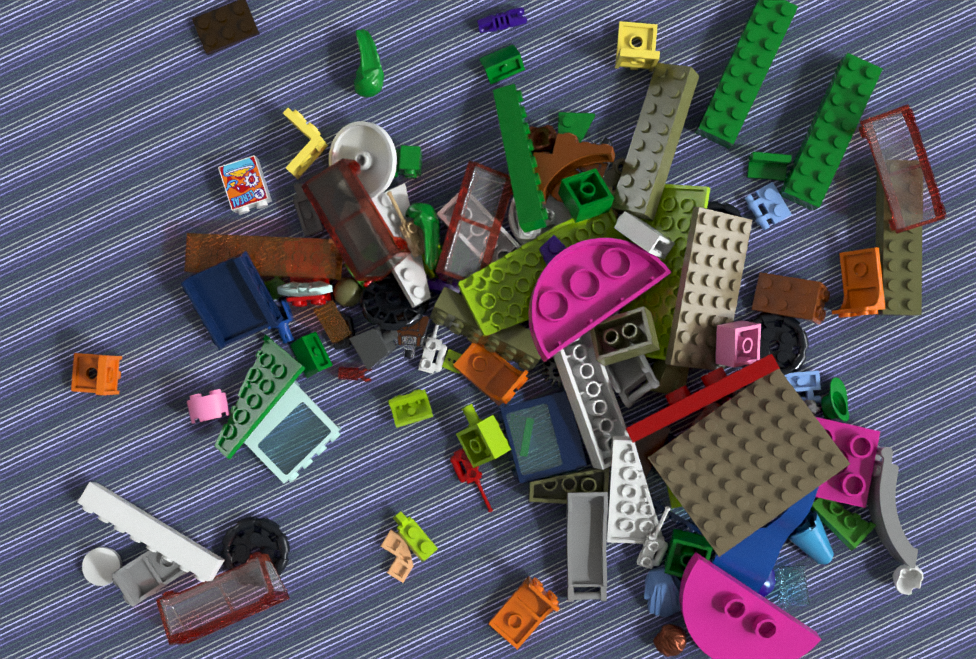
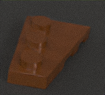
M663 427L635 442L645 478L653 466L648 457L662 448L672 428Z

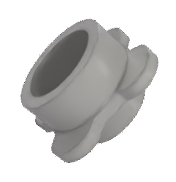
M814 400L804 401L814 415L816 412L821 411V408L817 407Z

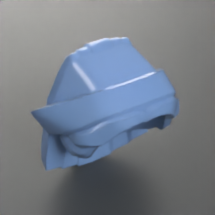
M664 567L654 568L648 572L645 579L644 599L648 600L647 609L649 613L655 614V616L668 617L673 615V613L679 612L681 582L677 576L664 573Z

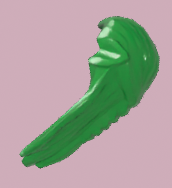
M365 29L356 30L361 61L356 71L354 91L361 97L369 98L377 95L382 90L384 72L373 38Z
M414 203L407 208L405 216L413 218L414 224L423 230L425 263L432 270L436 266L439 257L440 222L435 209L430 204Z

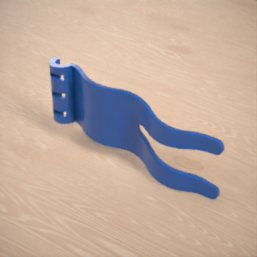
M819 487L786 509L766 527L759 528L720 557L716 554L712 563L758 593L768 579L784 542L809 513Z

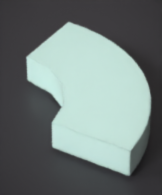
M320 280L310 283L290 282L277 287L278 294L291 297L315 296L333 292L332 285Z

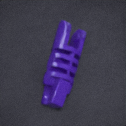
M524 8L507 10L505 13L504 11L496 13V15L491 14L477 20L480 33L496 32L498 29L503 30L508 29V27L512 28L526 24L527 18L523 16L525 14Z

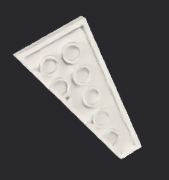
M405 183L389 190L392 192L404 219L407 222L413 220V218L405 216L406 210L410 206ZM386 191L357 204L355 208L413 308L431 298L422 256L414 258L399 229V226L402 225L401 220L389 196H387L389 191Z
M613 436L606 539L609 543L643 544L649 532L654 533L659 524L635 442L633 443L630 437ZM660 529V531H659V536H662V537H663L662 532H661V529Z

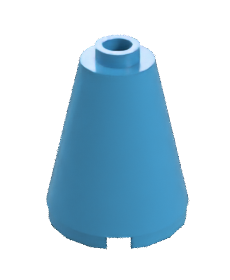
M809 511L802 523L788 536V539L816 563L828 564L832 561L834 552L819 515L816 511L814 513Z

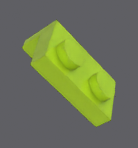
M417 389L410 394L397 395L388 400L397 428L433 417L425 389Z

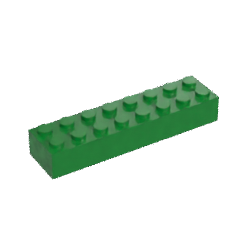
M786 0L756 1L696 128V134L728 149L734 144L797 11V5Z
M850 53L841 58L786 181L780 191L781 197L812 211L820 208L883 68Z

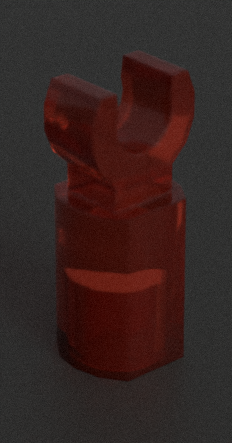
M339 367L338 379L358 381L361 378L365 382H370L372 379L366 378L364 374L366 371H372V369L367 370V368L359 370L358 367Z

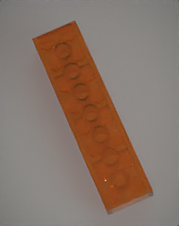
M187 233L184 272L196 274L247 251L260 277L341 280L343 242L338 239Z

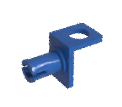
M286 298L281 300L288 318L283 319L275 327L279 331L283 344L294 340L288 323L294 319L288 302H286Z

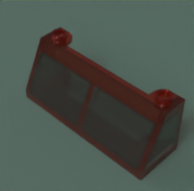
M342 158L306 181L301 187L356 281H381L411 251L405 239L393 236L358 178V175L361 174L360 164L355 160Z

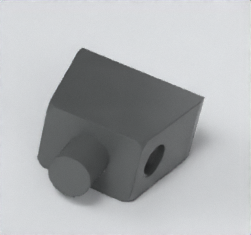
M379 326L350 338L367 370L378 366L396 349L393 340L398 338V332L380 329Z

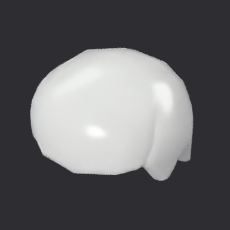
M903 564L893 572L895 588L901 594L911 595L914 588L920 589L921 581H923L924 577L919 567L911 568Z

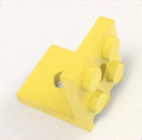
M619 22L615 68L629 67L630 70L641 68L649 69V71L653 72L660 57V51H655L657 24ZM632 39H640L642 45L634 47L631 43Z
M287 108L283 112L285 117L310 139L308 144L286 167L295 178L299 179L328 145L320 137L321 133L310 122L306 124L307 121L296 109L291 111Z

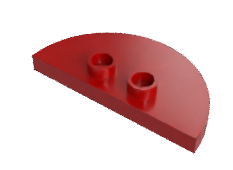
M772 354L729 375H726L721 366L700 377L705 387L691 394L685 385L665 395L669 403L668 406L627 427L626 431L634 443L770 374L780 367Z

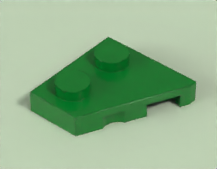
M559 112L558 133H572L577 136L579 143H581L595 118V113Z

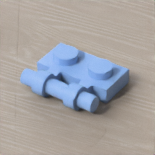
M773 182L755 192L757 200H754L751 194L744 198L748 204L746 205L747 208L753 212L757 225L760 224L763 231L770 227L766 220L770 219L773 225L792 215ZM762 204L767 214L763 215L758 205Z
M818 370L792 372L784 375L796 392L805 391V397H801L803 401L814 400L816 403H821V396H814L813 390H821Z

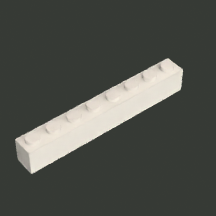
M89 482L77 502L83 506L82 509L91 514L94 512L99 515V520L114 524V529L130 534V538L135 542L145 543L148 550L155 553L158 551L163 554L162 558L171 563L174 561L179 564L178 568L185 572L191 571L196 574L194 577L201 582L213 581L225 561L220 556L99 483Z

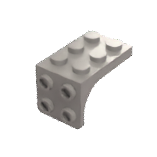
M148 550L132 562L113 572L112 580L115 586L123 592L125 602L134 607L184 574L185 571L178 568L179 564L173 561L171 563L163 559V554L158 551L155 553Z

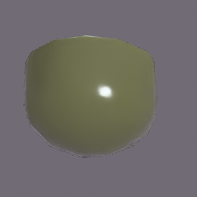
M343 277L337 281L333 289L334 298L338 304L344 307H353L359 303L362 288L356 279Z

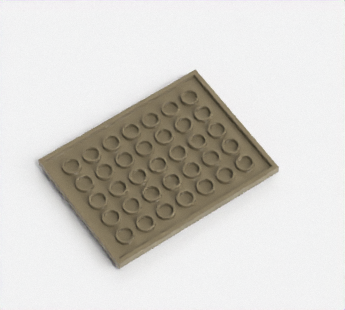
M780 369L756 380L648 457L651 464L719 557L850 465L849 461Z

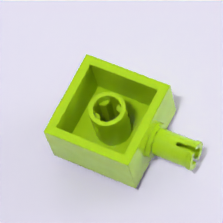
M473 404L461 409L469 425L467 428L456 433V436L473 468L492 461L511 450L494 415L482 420V418L479 419Z

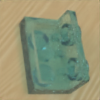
M804 565L780 566L777 572H775V580L780 587L778 600L779 603H782L783 609H787L789 606L809 605Z

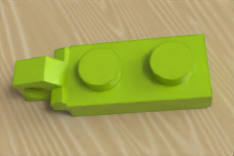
M400 511L393 517L399 525L397 527L398 534L421 562L428 559L438 549L410 516L407 518Z

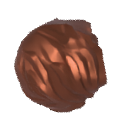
M551 125L539 128L530 127L531 134H528V139L532 140L534 150L531 152H549L555 145L557 138L554 128Z
M666 624L657 633L653 643L664 656H676L686 646V632L680 626Z

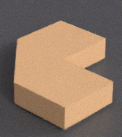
M391 529L380 547L397 556L387 573L403 583L414 565L409 546L397 532Z

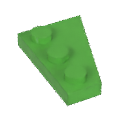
M817 498L810 509L813 513L814 511L817 512L820 520L851 551L876 526L872 522L868 523L861 519V516L854 512L852 514L847 511L843 505L836 501Z

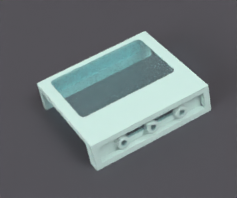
M296 380L244 442L283 483L287 481L293 482L299 476L297 472L302 467L306 469L313 462L311 458L315 454L319 456L327 449L325 445L330 440L334 442L341 435L339 431L342 429L340 426H336L299 387L300 384Z

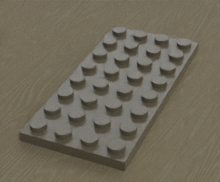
M693 207L665 364L716 370L722 366L725 370V365L716 364L717 325L734 322L752 225L751 219L701 207Z

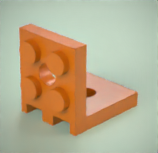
M74 353L71 391L96 393V395L119 394L120 390H117L118 379H121L119 361L122 360V356ZM91 368L97 370V376L94 379L89 377V370Z

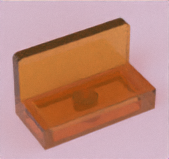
M333 300L320 308L316 307L313 309L332 343H338L352 334Z

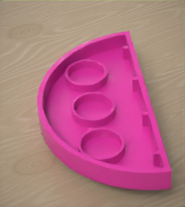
M589 239L573 244L561 251L548 263L538 277L529 302L530 332L543 362L553 357L672 272L655 255L648 253L639 245L621 239Z
M697 552L694 553L688 562L680 584L679 602L681 614L694 642L712 659H799L821 641L816 631Z

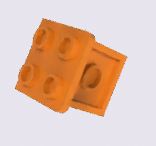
M879 247L839 253L844 297L840 309L833 310L832 314H838L839 318L873 315L878 314V310H884L885 300Z
M472 343L453 365L457 371L498 406L502 403L506 405L516 394L513 390L515 388L519 390L528 380L526 375L529 372L527 370L520 371L497 352H489L484 348V345L479 343Z
M528 576L488 624L518 650L553 610L558 611L560 609L558 597L549 590L547 592L544 590L543 584L536 577L532 579Z

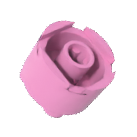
M221 389L209 391L210 395L202 397L201 393L189 396L190 400L187 401L191 424L196 423L195 419L204 422L221 418L222 413H226V416H229L230 411L226 392L221 393Z

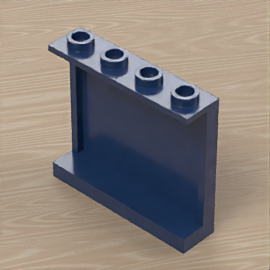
M247 251L193 274L181 282L184 293L188 295L193 309L199 314L203 326L208 330L212 342L219 350H222L229 343L269 326L274 328L284 319Z

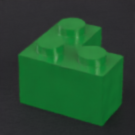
M401 145V149H395L397 167L394 178H397L398 175H405V178L417 179V176H421L423 157L421 147Z

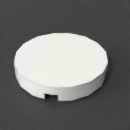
M98 547L91 550L82 562L84 577L96 586H105L112 583V573L122 568L120 555L114 549L107 547Z

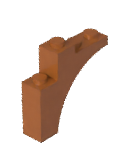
M558 133L553 154L546 151L534 152L533 156H535L538 165L535 168V172L539 173L541 184L538 186L539 190L543 191L545 198L542 204L546 205V201L554 187L574 170L593 163L614 162L615 153L613 146L608 144L596 145L589 142L579 143L577 136L572 133Z

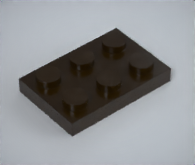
M246 0L234 1L192 19L207 55L260 35Z

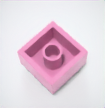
M742 320L717 325L716 364L734 368L759 360L761 324Z

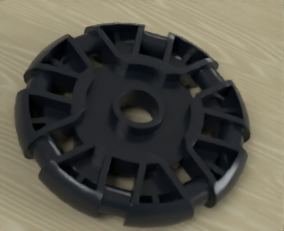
M392 271L382 274L380 282L375 279L367 285L368 287L363 288L360 294L359 304L363 308L362 314L366 320L374 326L379 325L380 329L397 331L402 327L409 328L423 318L422 314L427 312L429 300L415 306L417 309L413 310ZM394 296L399 298L396 302H392L389 299ZM403 316L404 319L397 320V317Z
M764 312L758 314L756 319L749 321L763 324L765 327L761 331L760 359L772 354L784 375L794 371L797 372L802 367L807 358L805 354L806 349L809 348L806 331L802 330L797 319ZM775 321L781 322L780 327L774 326ZM791 329H793V331H794L795 334H796V335H794L793 337H792V335L788 332V331H790ZM771 340H775L778 343V348L775 351L769 349V342ZM793 346L799 347L798 354L792 353ZM788 361L790 365L785 368L782 363Z
M251 516L237 521L234 527L231 526L227 530L221 543L223 544V550L220 553L221 558L225 560L223 562L225 570H229L232 574L230 576L234 580L244 585L254 584V586H261L272 582L273 578L283 573L289 561L287 557L288 552H290V545L286 534H283L277 523L265 517L260 519L256 516ZM256 526H261V532H255ZM241 530L246 533L243 537L239 534ZM273 533L277 539L273 541L269 536ZM231 545H237L235 551H230ZM252 546L260 548L261 553L259 556H254L251 553ZM275 550L280 551V557L274 556ZM237 560L242 565L239 569L233 564ZM269 564L272 567V570L270 572H268L265 568ZM250 571H256V576H249Z

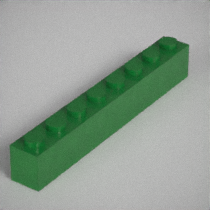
M515 84L494 89L493 94L519 225L524 233L547 227L546 219L549 218L546 207L543 208L542 206L545 198L543 191L539 190L538 186L541 184L539 173L535 172V168L538 165L535 156H532L531 153L534 150L532 140L528 139V134H531L528 122L525 123L524 119L527 117L525 107L521 105V102L524 101L522 91L517 90Z

